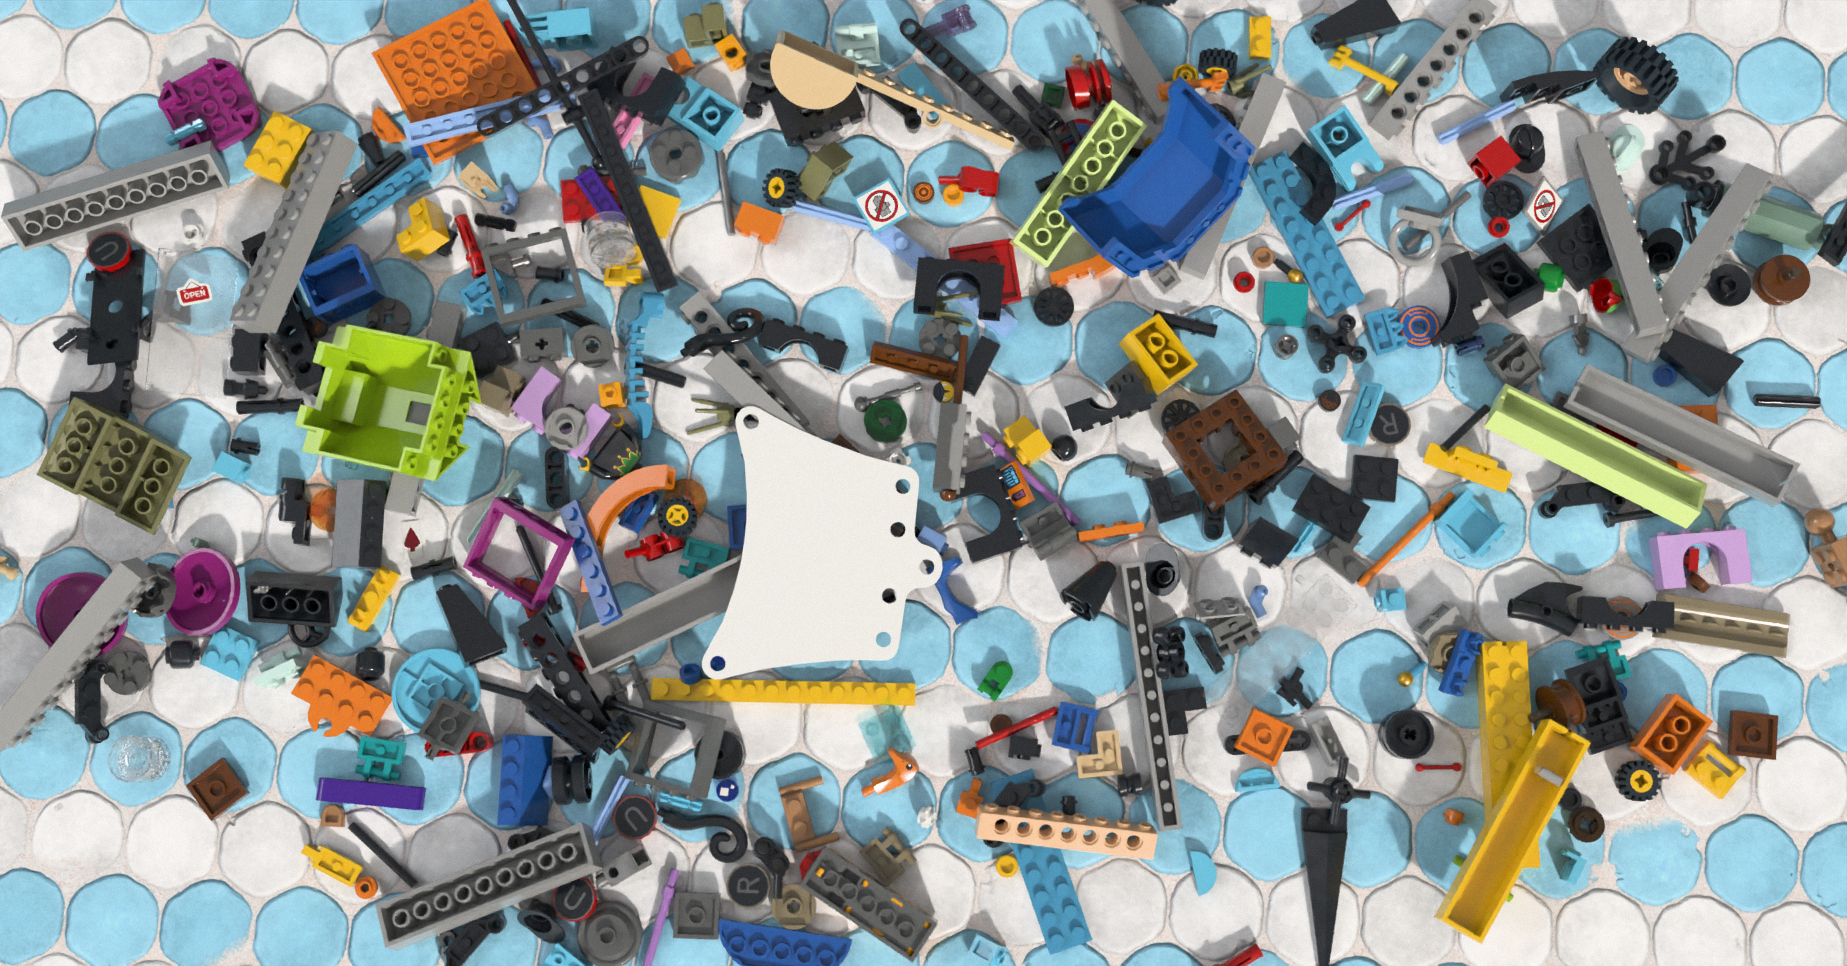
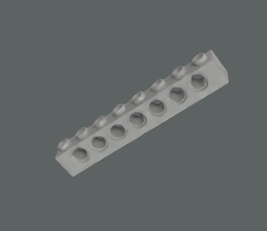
M1470 0L1376 114L1369 126L1388 141L1393 135L1398 137L1405 128L1402 125L1406 119L1411 121L1418 112L1415 109L1419 103L1424 105L1431 96L1428 93L1431 88L1437 89L1444 80L1441 77L1446 71L1449 74L1457 63L1454 60L1457 56L1462 58L1470 47L1467 44L1470 40L1475 42L1481 35L1482 31L1480 28L1483 24L1488 26L1494 19L1495 15L1492 13L1497 6L1489 0ZM1469 18H1474L1477 23L1471 22ZM1456 33L1462 34L1464 39H1460ZM1443 49H1448L1451 55L1446 54ZM1430 65H1436L1439 70H1433ZM1417 80L1423 81L1426 86H1420ZM1404 96L1411 97L1413 102L1406 101ZM1391 112H1397L1400 118L1393 117Z
M700 291L679 307L683 312L680 315L687 325L693 324L696 328L693 332L696 335L712 333L716 330L721 331V333H734ZM705 314L708 316L704 323L697 322L700 315ZM744 343L708 349L715 357L721 350L724 351L729 346L734 347L733 355L738 359L736 364L739 366L740 363H748V370L753 373L751 378L753 380L761 379L762 383L769 389L767 394L778 397L785 404L783 409L790 413L793 412L801 420L799 424L804 429L810 425L806 416Z

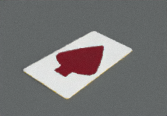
M419 520L401 522L404 559L423 557Z

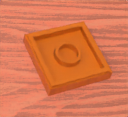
M1252 707L1234 747L1275 767L1294 727Z

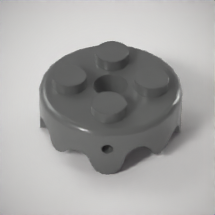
M673 128L663 131L654 139L650 147V161L659 177L675 185L681 184L686 179L694 178L705 161L699 140L685 129ZM673 150H680L682 152L681 157L678 159H672L670 155Z
M148 562V566L157 575L154 579L156 583L149 591L143 592L140 596L142 598L141 602L129 611L136 613L139 617L158 618L164 615L173 604L176 595V579L173 572L167 566Z

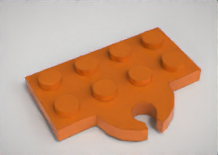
M316 654L291 692L292 695L311 704L308 710V722L315 732L319 728V721L322 718H327L331 721L332 726L324 732L323 736L325 737L338 736L344 733L350 726L371 736L392 701V696Z

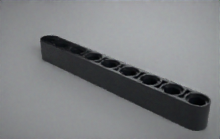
M911 18L904 19L901 22L899 29L904 38L1010 132L1021 144L1032 153H1039L1044 149L1045 139L1041 133L918 22ZM914 25V33L906 34L905 29L907 26ZM924 39H930V47L926 49L921 48V42ZM945 53L947 55L946 60L938 63L936 61L937 55ZM955 67L962 68V74L958 77L952 76V70ZM971 81L978 82V87L974 91L967 89V85ZM986 95H992L994 101L990 105L983 104V98ZM1002 109H1007L1010 113L1008 118L1000 119L998 117L999 112ZM1023 123L1025 125L1024 132L1020 134L1015 133V125ZM1034 137L1041 139L1040 146L1036 148L1030 146V140Z
M643 36L633 37L481 117L477 122L478 132L483 137H493L643 58L649 50L647 39ZM642 42L645 45V50L643 52L635 51L633 48L634 43ZM617 52H623L627 58L624 62H618L615 60L614 55ZM598 62H605L608 68L605 72H599L596 70L595 65ZM583 71L588 74L589 78L586 82L577 80L576 76L579 72ZM564 81L570 85L567 92L558 90L557 86L560 82ZM545 91L551 95L548 102H541L538 99L541 92ZM524 101L532 105L531 110L526 113L519 109L520 104ZM506 111L513 115L512 120L508 123L500 119L501 114ZM487 121L493 124V130L489 133H485L481 129L482 124Z

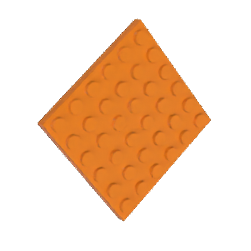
M478 0L371 53L410 123L523 96L537 88L488 0ZM493 127L483 129L482 131L489 133L493 130ZM478 131L423 144V147L433 165L436 166L489 138L483 137Z

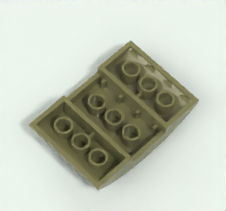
M73 397L37 475L75 495L80 494L115 512V516L155 535L192 457L180 447L150 429L103 407Z

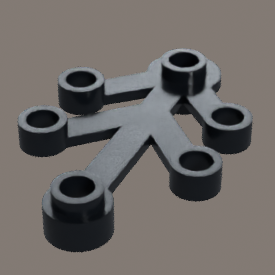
M1688 130L1681 131L1676 138L1679 144L1675 160L1667 165L1669 153L1674 149V144L1670 140L1663 141L1658 147L1660 152L1658 164L1649 170L1650 181L1655 185H1664L1667 182L1675 183L1688 191L1696 185V179L1692 176L1685 178L1673 174V172L1682 170L1699 175L1704 181L1711 179L1715 174L1712 167H1702L1691 164V162L1708 153L1716 154L1723 150L1726 146V140L1723 136H1711L1706 141V145L1686 155L1692 134ZM1682 135H1685L1687 140H1683ZM1711 143L1716 144V149L1711 145ZM1663 145H1668L1669 150H1665ZM1704 171H1708L1710 175L1706 176ZM1656 172L1661 173L1662 178H1659ZM1686 180L1691 182V186L1686 185Z

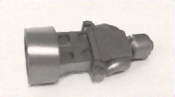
M1587 313L1569 315L1570 324L1574 326L1572 338H1574L1575 346L1579 347L1577 349L1578 354L1583 356L1587 353L1585 346L1589 343L1588 337L1590 335L1586 333Z

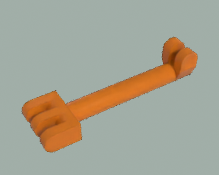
M1226 72L1213 73L1211 78L1188 80L1186 82L1193 89L1208 87L1209 92L1221 91L1229 75ZM1173 82L1157 84L1158 96L1162 102L1167 101L1169 86Z

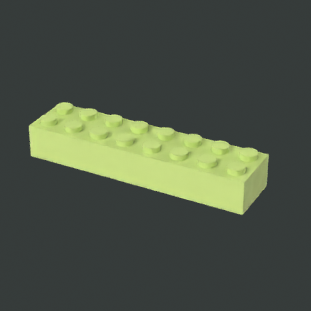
M1112 100L1107 103L1009 243L1041 267H1048L1075 229L1057 209L1068 197H1081L1103 189L1148 125L1116 101Z

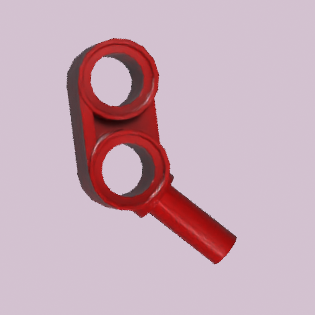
M963 166L958 175L939 176L938 181L939 184H958V189L963 192L974 193L978 190V194L981 196L995 197L998 192L999 173L981 170L972 166Z
M661 531L660 536L654 534L639 541L640 547L626 550L625 557L632 558L643 555L647 562H650L666 554L683 549L685 543L682 536H679V539H675V536L669 537L667 533L664 534Z

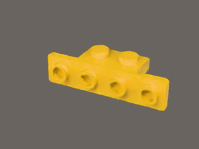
M1432 442L1428 444L1423 463L1501 493L1507 491L1512 473L1498 468V462L1492 460V456L1485 453L1476 454L1471 452V448L1463 445L1444 452L1441 450L1440 445Z

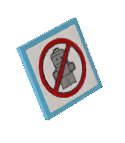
M890 178L852 198L873 235L911 215Z

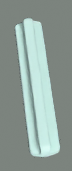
M1400 53L1383 75L1394 79L1408 63V56ZM1376 81L1362 97V101L1370 106L1386 86Z

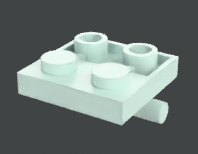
M877 22L835 26L838 55L859 63L858 68L881 65Z
M297 646L287 652L281 651L271 656L270 660L259 664L258 669L261 674L252 678L255 686L276 689L285 685V681L290 678H300L309 664L308 660L294 659V657L302 654L301 648Z

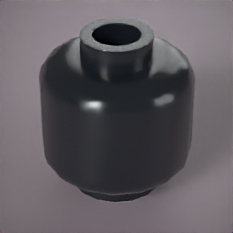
M192 640L172 641L165 648L166 664H170L172 669H190L194 666L195 661L200 659V649L195 647Z
M375 647L364 648V651L356 655V674L364 681L378 680L385 673V655Z

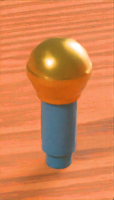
M1425 661L1419 662L1409 671L1400 673L1398 675L1399 684L1403 687L1410 686L1414 678L1425 670L1427 663Z

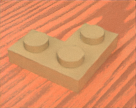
M1118 730L1095 732L1098 754L1076 756L1078 779L1123 774Z

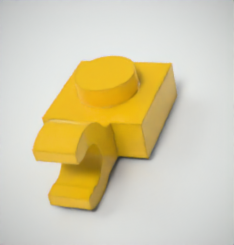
M606 263L604 284L605 286L626 287L627 281L633 284L641 285L643 284L644 276L641 275V269H629L628 264Z

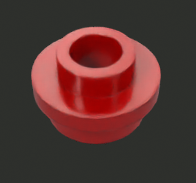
M1497 216L1489 221L1487 229L1492 237L1501 238L1508 234L1510 224L1506 218ZM1496 224L1501 225L1500 231L1495 230Z
M1240 272L1233 279V286L1240 293L1250 292L1255 285L1254 277L1248 272ZM1240 280H1246L1247 286H1242Z

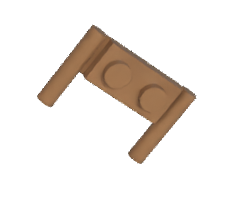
M822 776L779 788L796 853L839 840L837 832L815 837L803 790L824 784Z

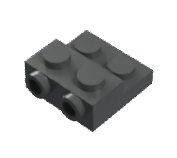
M1508 334L1502 340L1504 343L1499 347L1489 349L1486 352L1487 357L1483 359L1493 377L1498 378L1503 386L1508 384L1518 390L1524 388L1546 370L1525 335Z

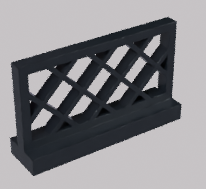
M536 683L522 699V703L526 706L525 712L579 754H587L590 762L595 764L599 759L601 746L607 740V736Z

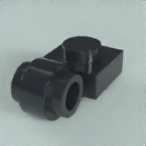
M751 82L746 96L750 103H745L743 114L750 119H760L763 112V107L760 104L768 105V94L772 93L773 89H768L766 86H760Z

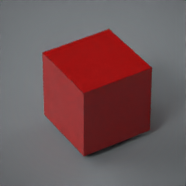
M1499 136L1477 152L1467 164L1484 186L1488 188L1510 172L1521 159L1505 139Z

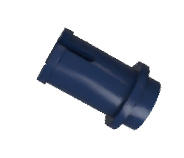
M1474 335L1471 339L1455 343V349H1460L1456 351L1459 357L1475 350L1479 352L1485 347L1481 335Z

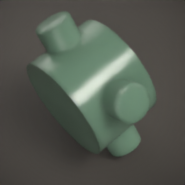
M196 537L190 540L194 547H210L205 540Z

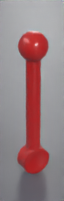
M1364 200L1362 205L1343 222L1335 225V230L1337 232L1342 231L1344 225L1364 208L1370 207L1371 202Z
M1417 763L1415 769L1418 772L1439 769H1453L1458 772L1462 769L1460 763H1453L1452 765H1423Z

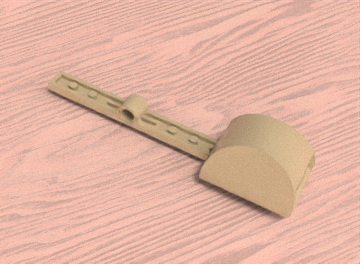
M780 30L776 36L770 61L772 79L779 92L798 106L808 109L832 107L842 102L851 93L856 82L921 110L922 121L928 128H937L944 120L1009 150H1012L1015 144L1010 132L1004 129L998 131L992 128V124L983 120L981 122L973 120L974 117L966 112L961 114L955 112L954 108L948 104H937L932 97L925 94L923 96L917 95L915 90L910 87H899L890 78L884 77L881 79L875 76L876 73L870 69L864 68V70L858 68L859 63L785 30ZM935 111L938 113V117L931 120L927 118V114Z

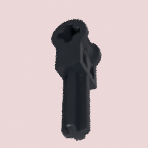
M1017 85L1013 89L1012 94L1030 112L1029 120L1046 138L1049 139L1048 131L1056 130L1065 125L1064 120L1045 101L1039 104L1022 85Z

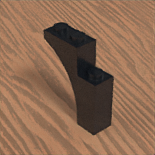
M1469 251L1449 257L1441 263L1449 288V308L1442 327L1430 339L1433 348L1442 345L1443 348L1455 343L1454 340L1459 338L1461 341L1474 337L1473 333L1480 329L1473 310L1482 307L1481 303L1488 299V296Z

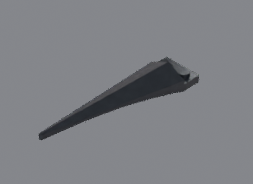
M1301 807V835L1319 966H1329L1348 836L1346 808H1340L1338 824L1334 825L1328 823L1331 808Z

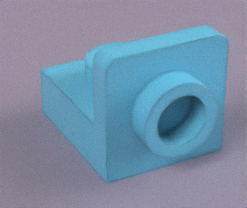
M1404 588L1376 590L1373 600L1375 608H1378V612L1407 609Z
M1570 847L1568 850L1560 849L1558 853L1569 858V861L1565 862L1561 869L1562 876L1560 879L1566 883L1576 885L1587 860L1580 857V852Z
M976 934L968 955L987 966H999L1006 958L1005 952L1007 947L999 945L980 934Z

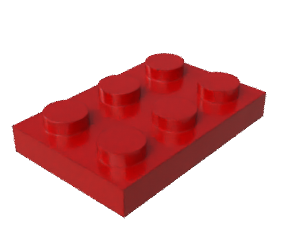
M599 177L626 216L611 177ZM561 180L563 222L601 221V217L576 180Z

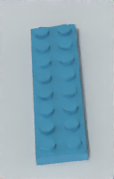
M1284 150L1251 166L1249 176L1299 270L1303 273V277L1307 285H1309L1325 319L1364 301L1366 298L1323 218L1314 226L1299 213L1311 196L1293 162L1289 159L1290 156Z
M1031 768L990 784L995 798H997L1009 782L1020 784L1036 778ZM1033 784L1032 789L1035 792L1036 786ZM1028 796L1019 807L1022 810L1035 808L1048 813L1042 796ZM1020 822L1017 826L1024 827L1027 822ZM1048 824L1042 825V826L1040 827V830H1045V829H1047V828L1049 827V825H1048ZM1011 842L1050 955L1091 941L1092 937L1061 849Z

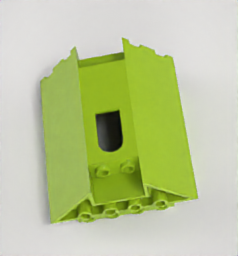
M346 324V327L337 326L332 344L318 341L313 362L325 367L314 408L300 404L294 425L308 430L302 452L436 481L470 448L459 443L464 431L465 418L470 409V402L482 405L471 352L449 348L435 341ZM412 401L432 405L426 426L407 422Z

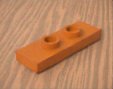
M1119 521L1113 523V527L1105 528V524L1092 526V530L1078 532V542L1142 533L1144 531V523L1127 524L1126 521Z

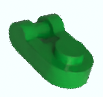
M1005 661L996 662L977 690L981 693L984 691L995 702L1013 675L1011 665ZM992 679L999 683L996 689L989 685Z

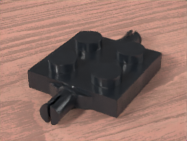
M496 321L458 340L464 351L471 352L475 374L478 379L495 372L497 365L505 367L518 360L513 351L512 343L520 339V330L507 335L503 332L499 322Z

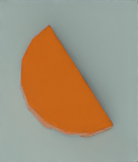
M378 106L372 114L371 125L376 136L388 143H400L407 139Z

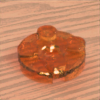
M693 479L676 480L674 490L664 491L663 502L665 503V500L668 498L669 500L673 499L672 497L674 496L679 499L683 495L691 497V504H694L699 519L704 513L708 502L705 489Z
M325 489L313 497L310 504V519L319 529L333 533L334 515H328L330 511L328 507L330 505L335 507L336 489Z

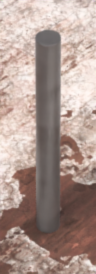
M719 152L716 153L727 235L734 236L736 232L725 153Z
M1465 191L1440 213L1446 214V219L1469 200L1471 194ZM1420 229L1402 247L1409 251L1430 233L1429 230Z

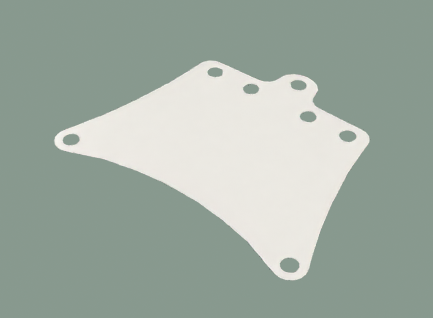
M747 406L741 409L735 420L745 462L747 516L744 546L736 584L726 614L702 660V668L705 674L713 679H724L762 669L794 664L836 660L884 661L893 658L899 647L907 595L915 588L931 587L938 581L942 572L940 554L934 548L921 544L915 536L919 477L916 471L908 466L869 457L822 440L785 423L760 408ZM748 414H754L759 419L758 426L754 429H748L744 425L743 420ZM900 479H906L910 483V490L906 494H900L895 488L896 482ZM895 522H900L905 526V534L901 537L893 536L890 531L892 524ZM926 559L931 560L934 564V571L929 575L923 574L919 569L920 563ZM887 588L894 589L897 593L896 601L890 604L882 599V593ZM880 632H886L891 637V642L887 647H880L876 643V636ZM715 656L723 657L726 662L725 668L721 671H714L710 666V661Z

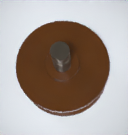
M1786 254L1775 256L1760 265L1753 277V286L1758 297L1765 303L1773 306L1787 305L1799 299L1807 292L1810 285V273L1804 262L1795 256Z
M1559 678L1554 680L1551 686H1541L1536 690L1535 701L1538 711L1528 715L1531 723L1541 719H1551L1569 729L1571 724L1580 725L1585 721L1586 708L1577 689L1569 681Z

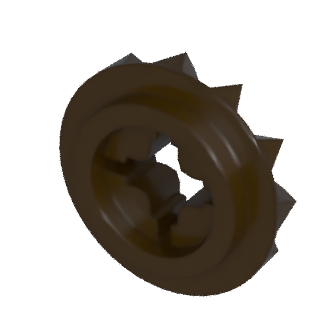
M1588 806L1577 808L1570 814L1567 823L1570 833L1576 840L1585 843L1598 840L1605 829V822L1601 813ZM1582 818L1586 821H1592L1588 825V830L1586 828H1579L1583 824Z

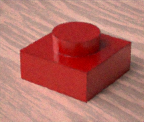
M1690 548L1688 554H1684L1683 566L1687 567L1688 573H1697L1699 549Z

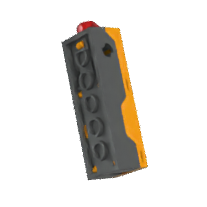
M827 845L821 850L808 852L799 865L802 880L799 886L912 963L938 924V920Z

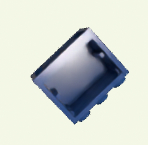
M356 244L345 245L336 253H328L316 262L306 263L299 279L315 317L329 326L369 309L376 302L387 297L369 255Z

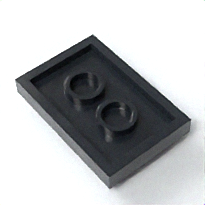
M1313 474L1291 511L1350 544L1371 507Z

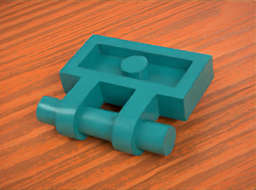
M688 537L682 558L690 562L688 567L680 565L678 573L686 575V578L691 579L705 572L696 569L697 563L708 565V570L727 562L730 548Z
M1606 640L1600 645H1587L1583 649L1575 651L1577 659L1586 658L1587 662L1597 659V654L1605 653L1609 658L1617 680L1632 676L1626 656H1616L1615 650L1621 648L1619 640Z
M361 736L357 758L365 759L364 766L357 765L355 773L363 774V777L367 778L372 776L381 777L386 781H391V779L400 780L401 772L394 771L393 766L394 764L403 765L407 743ZM374 761L384 762V769L374 767Z

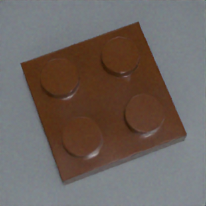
M1730 710L1727 755L1776 760L1778 715Z
M226 758L219 759L186 785L211 821L216 820L250 793Z

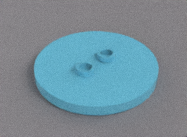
M446 648L421 650L410 656L400 666L395 675L392 685L394 709L400 720L408 728L419 733L440 696L450 701H458L463 691L466 690L472 696L465 706L469 710L476 712L481 699L480 678L474 666L464 668L458 652Z

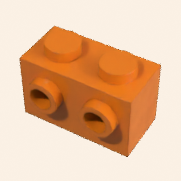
M743 201L734 226L738 231L737 233L749 238L751 235L758 238L757 240L763 244L769 245L772 243L776 245L785 220L783 215Z

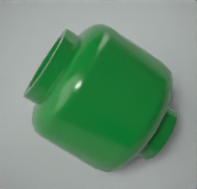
M1542 263L1539 269L1534 268L1533 272L1545 283L1544 291L1555 293L1558 288L1562 289L1566 272H1563L1560 265Z

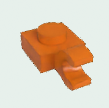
M974 777L969 792L962 790L955 812L976 819L978 805L982 804L984 798L978 795L982 780Z

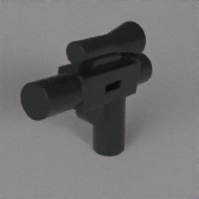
M1297 667L1290 680H1287L1284 676L1278 679L1277 682L1281 687L1275 693L1283 697L1293 707L1297 704L1294 701L1295 699L1308 710L1313 703L1301 692L1303 684L1299 681L1305 671Z

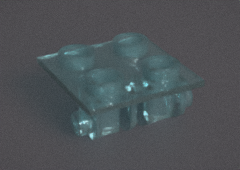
M899 706L858 724L875 764L891 758L888 753V749L891 747L900 752L916 747Z

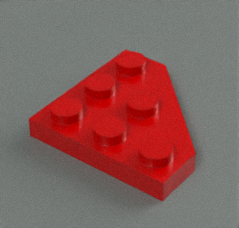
M1012 238L948 248L949 258L956 261H976L978 263L1005 265L1001 305L1022 302L1013 245L1009 243Z

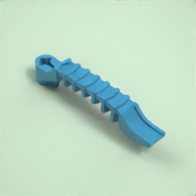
M641 292L639 296V315L634 321L627 323L629 329L626 335L627 345L625 346V351L627 353L624 359V363H626V369L624 370V375H626V381L624 382L626 393L624 398L627 399V409L636 417L640 440L649 437L653 421V411L648 403L643 401L636 402L638 398L649 397V391L635 392V387L645 386V380H635V375L643 374V368H635V363L643 362V356H636V351L644 350V344H636L637 340L645 339V333H641V328L648 326L650 318H663L665 305L663 293Z

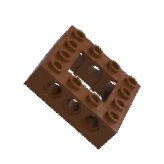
M1237 389L1166 432L1162 440L1164 447L1212 512L1282 469L1288 460V457ZM1233 421L1231 431L1246 447L1245 451L1250 457L1221 475L1199 444L1206 437L1214 432H1220L1222 427Z

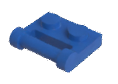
M1061 701L1051 745L1090 754L1092 747L1089 746L1095 719L1099 716L1100 710ZM1081 713L1087 714L1081 745L1075 744Z

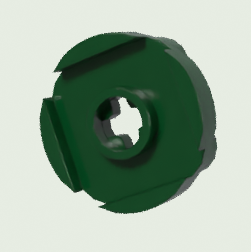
M880 400L867 409L864 416V425L867 434L874 441L887 444L896 442L903 436L907 428V417L905 411L897 402ZM888 416L889 421L892 422L891 425L882 427V423L879 420Z

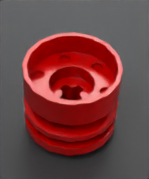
M1102 59L1095 60V67L1092 61L1087 62L1086 72H1084L1080 64L1065 67L1067 89L1075 111L1090 108V97L1093 98L1096 105H1101L1102 100L1104 103L1112 101L1111 79Z

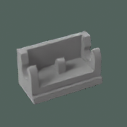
M1442 601L1411 630L1425 646H1430L1432 640L1438 634L1444 631L1458 632L1467 624V621L1455 605Z
M1328 716L1307 725L1327 766L1337 764L1340 761V756L1348 758Z

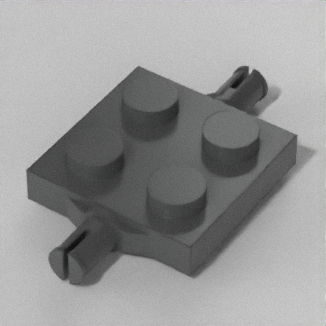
M464 690L458 701H450L441 696L417 734L419 738L431 744L425 755L427 759L433 761L439 749L447 750L456 755L459 754L480 718L478 713L469 710L465 706L472 696L470 692Z

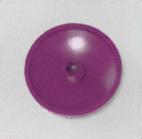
M197 548L182 555L170 569L176 579V595L166 615L171 624L185 634L197 636L212 634L221 629L235 612L241 589L238 570L231 558L219 550Z
M74 572L55 579L44 589L36 607V623L40 635L50 648L107 578L92 572ZM128 618L121 625H117L114 628V635L110 640L101 644L99 647L101 651L96 657L109 652L121 641L127 629Z

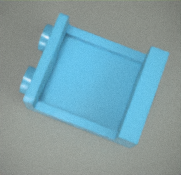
M1468 488L1463 490L1434 523L1472 558L1479 555L1483 557L1491 548L1488 545L1493 540L1498 541L1505 534L1503 529L1507 524L1499 522L1473 498L1475 494Z

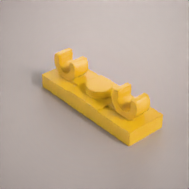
M381 565V568L377 569L347 622L368 633L401 575Z

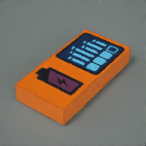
M1017 461L1011 462L1000 469L1004 479L1002 483L1009 493L1015 510L1035 500Z

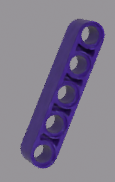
M319 777L316 800L424 810L426 788Z

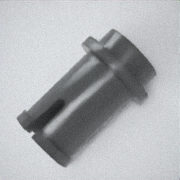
M1135 461L1127 463L1125 475H1129V478L1134 476L1151 481L1153 475L1144 472L1153 473L1154 467L1135 464Z

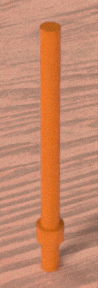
M1449 491L1439 502H1434L1429 507V511L1356 581L1357 584L1363 588L1435 517H1439L1445 511L1444 508L1456 498L1455 495Z

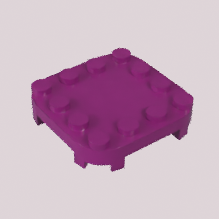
M213 57L207 59L208 64L174 82L166 81L163 84L164 88L160 93V99L157 100L159 108L163 110L173 131L188 123L193 124L192 121L198 118L205 122L207 127L200 133L197 131V133L182 141L179 140L178 144L182 149L211 140L216 151L219 153L251 136L257 129L262 127L260 109L239 70L230 61Z

